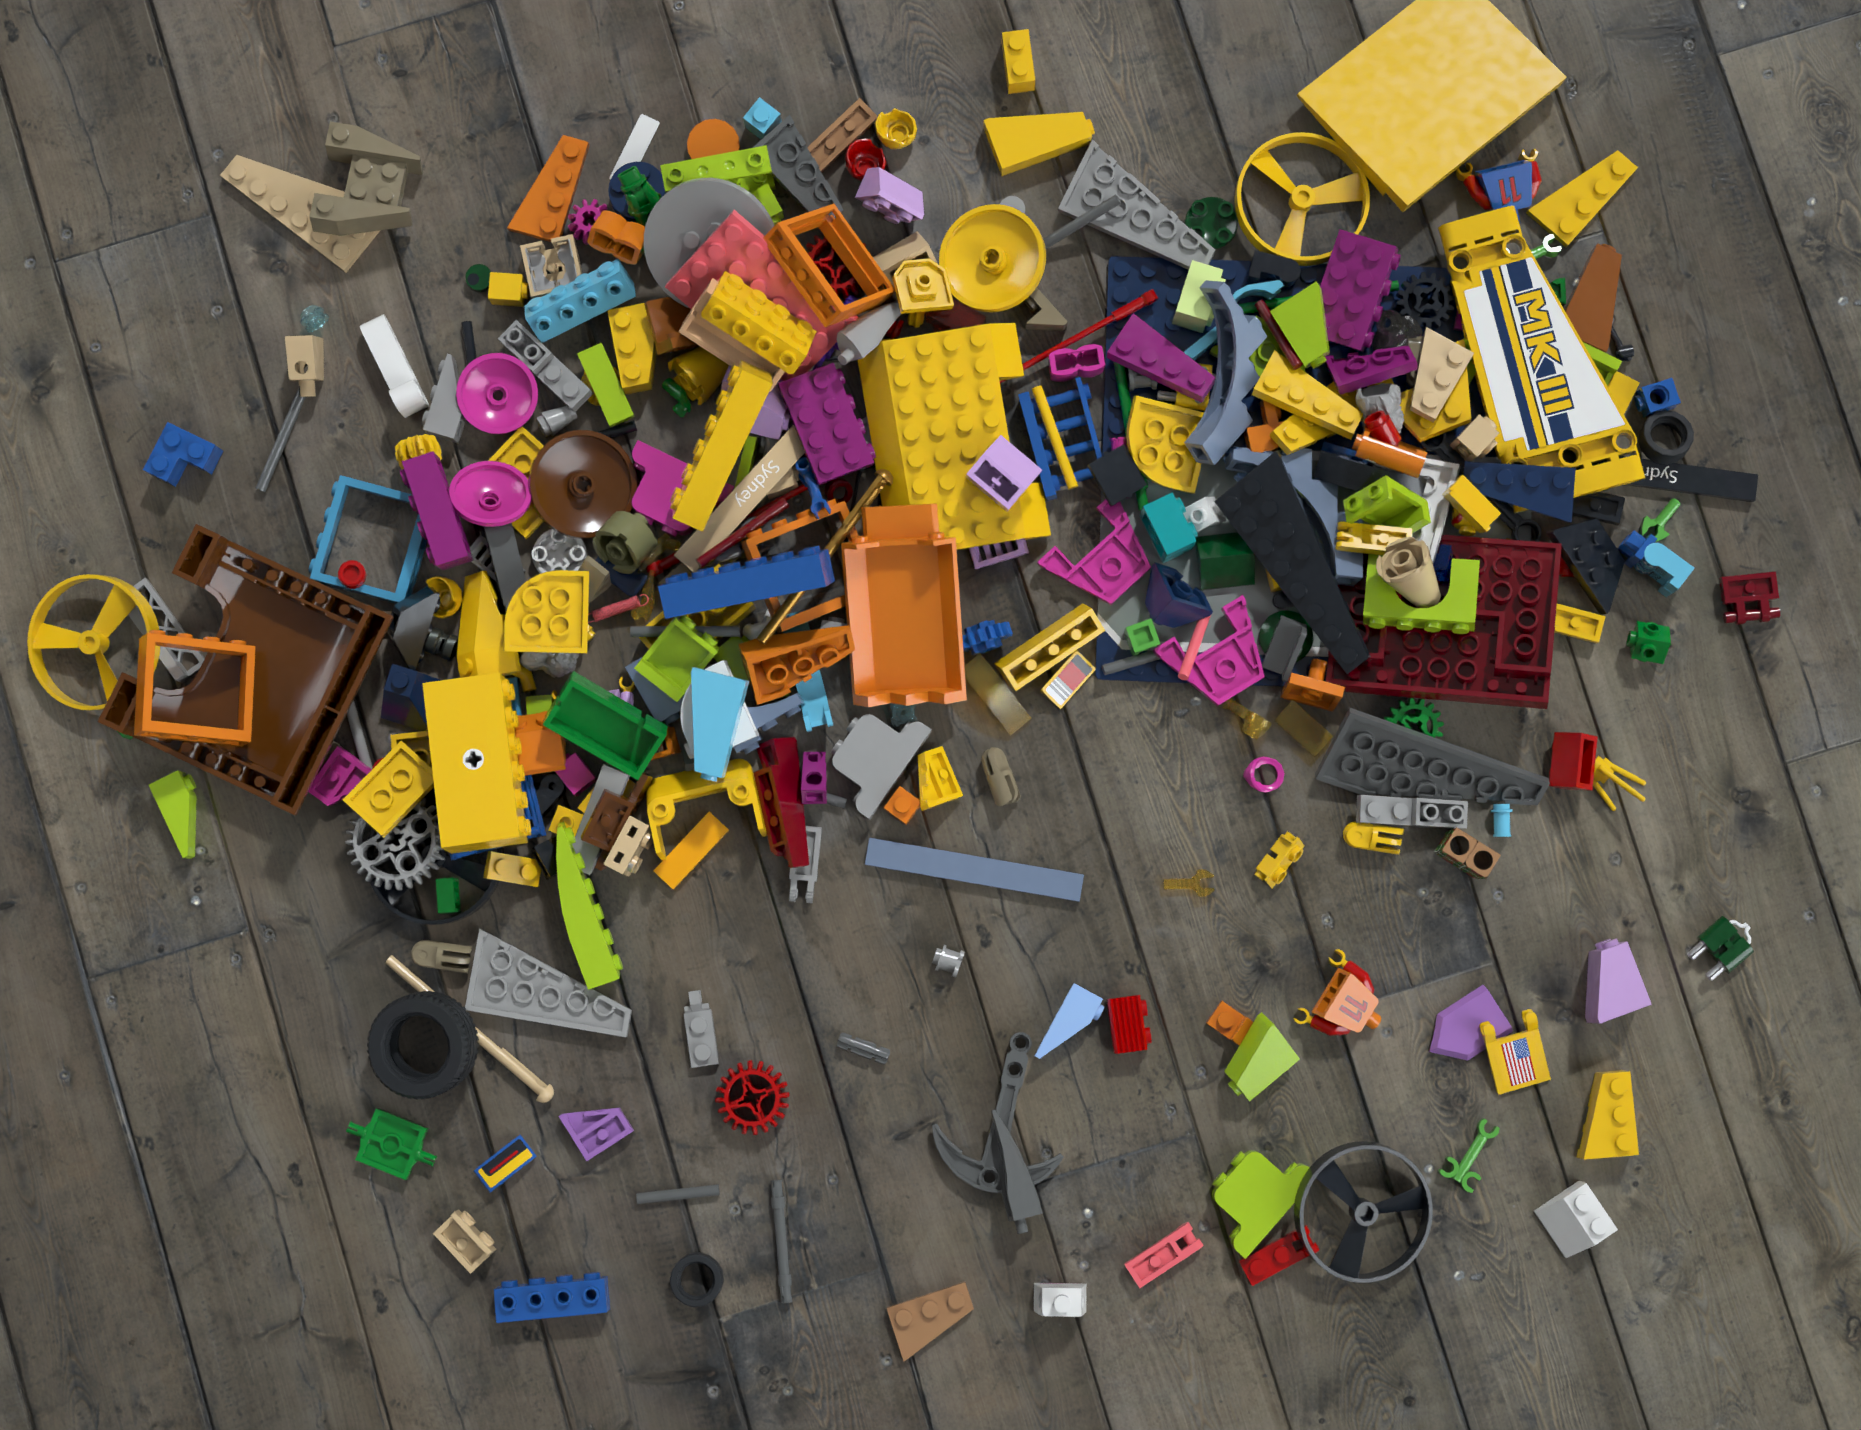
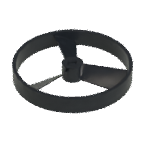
M432 788L424 797L429 800L426 808L431 805L436 806L434 788ZM437 809L432 813L433 815L437 814ZM421 819L419 821L423 833L427 829V823L424 819ZM373 828L370 831L368 839L377 835V832ZM431 837L424 840L426 847L421 853L423 859L426 858L429 852ZM374 846L370 847L367 851V857L370 861L373 860ZM504 847L497 848V853L504 854ZM439 850L438 854L445 858L444 860H435L434 863L438 865L439 869L444 867L485 891L481 899L471 908L457 916L443 920L418 919L398 909L393 903L409 889L406 887L405 882L403 883L402 890H397L395 883H393L390 890L385 889V881L380 887H376L374 885L376 878L370 884L382 903L398 916L415 923L443 925L460 921L478 911L490 899L499 881L483 878L486 865L461 858L451 860L448 851ZM416 863L412 864L411 866L405 869L407 871L413 870L416 866Z
M1367 1141L1351 1142L1337 1146L1318 1158L1301 1180L1294 1203L1296 1232L1307 1254L1330 1274L1346 1281L1358 1283L1381 1281L1405 1269L1418 1256L1425 1245L1433 1218L1430 1189L1417 1166L1396 1150L1383 1144ZM1374 1149L1396 1155L1409 1167L1419 1186L1373 1204L1365 1198L1358 1197L1334 1160L1346 1153L1357 1150ZM1315 1178L1349 1206L1348 1212L1352 1218L1330 1266L1325 1265L1314 1253L1304 1228L1305 1201ZM1422 1209L1418 1232L1405 1253L1395 1262L1381 1270L1359 1274L1368 1226L1376 1222L1378 1214Z

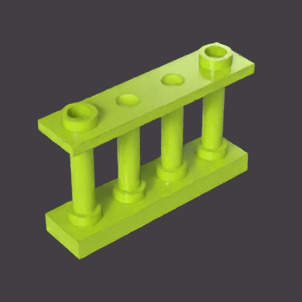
M767 145L660 165L665 193L685 181L698 178H717L730 181L746 189L748 192H752L767 183L771 190H776L774 178L770 174L772 170Z

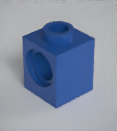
M1672 378L1641 387L1635 392L1636 396L1634 397L1635 406L1639 412H1642L1643 418L1651 416L1658 411L1674 409L1681 403ZM1650 393H1655L1660 397V404H1654L1651 401Z

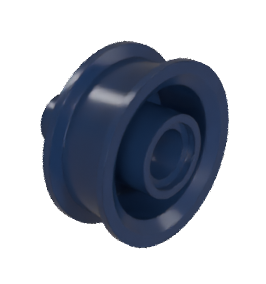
M630 162L621 166L613 174L609 183L608 192L615 213L622 216L627 222L637 223L636 219L628 213L624 192L620 189L622 184L617 176L621 172L636 166L640 174H645L646 180L656 192L660 193L662 197L666 194L662 173L656 167L646 162Z

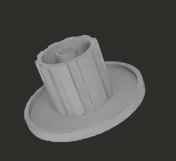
M698 178L685 181L669 190L656 203L647 219L644 231V253L648 267L664 292L685 307L688 306L665 288V285L733 210H736L764 236L774 227L769 213L761 202L746 189L730 181L717 178Z

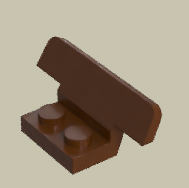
M642 773L628 798L604 789L581 835L582 841L603 849L594 868L602 871L608 867L604 865L606 858L628 817L635 816L652 782L653 777L649 774Z

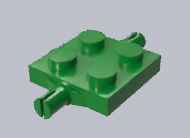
M376 1108L370 1123L366 1127L351 1121L348 1125L349 1128L346 1130L347 1133L361 1138L356 1161L404 1180H408L413 1166L418 1161L433 1167L437 1159V1155L423 1151V1141L429 1129L428 1127L380 1108Z

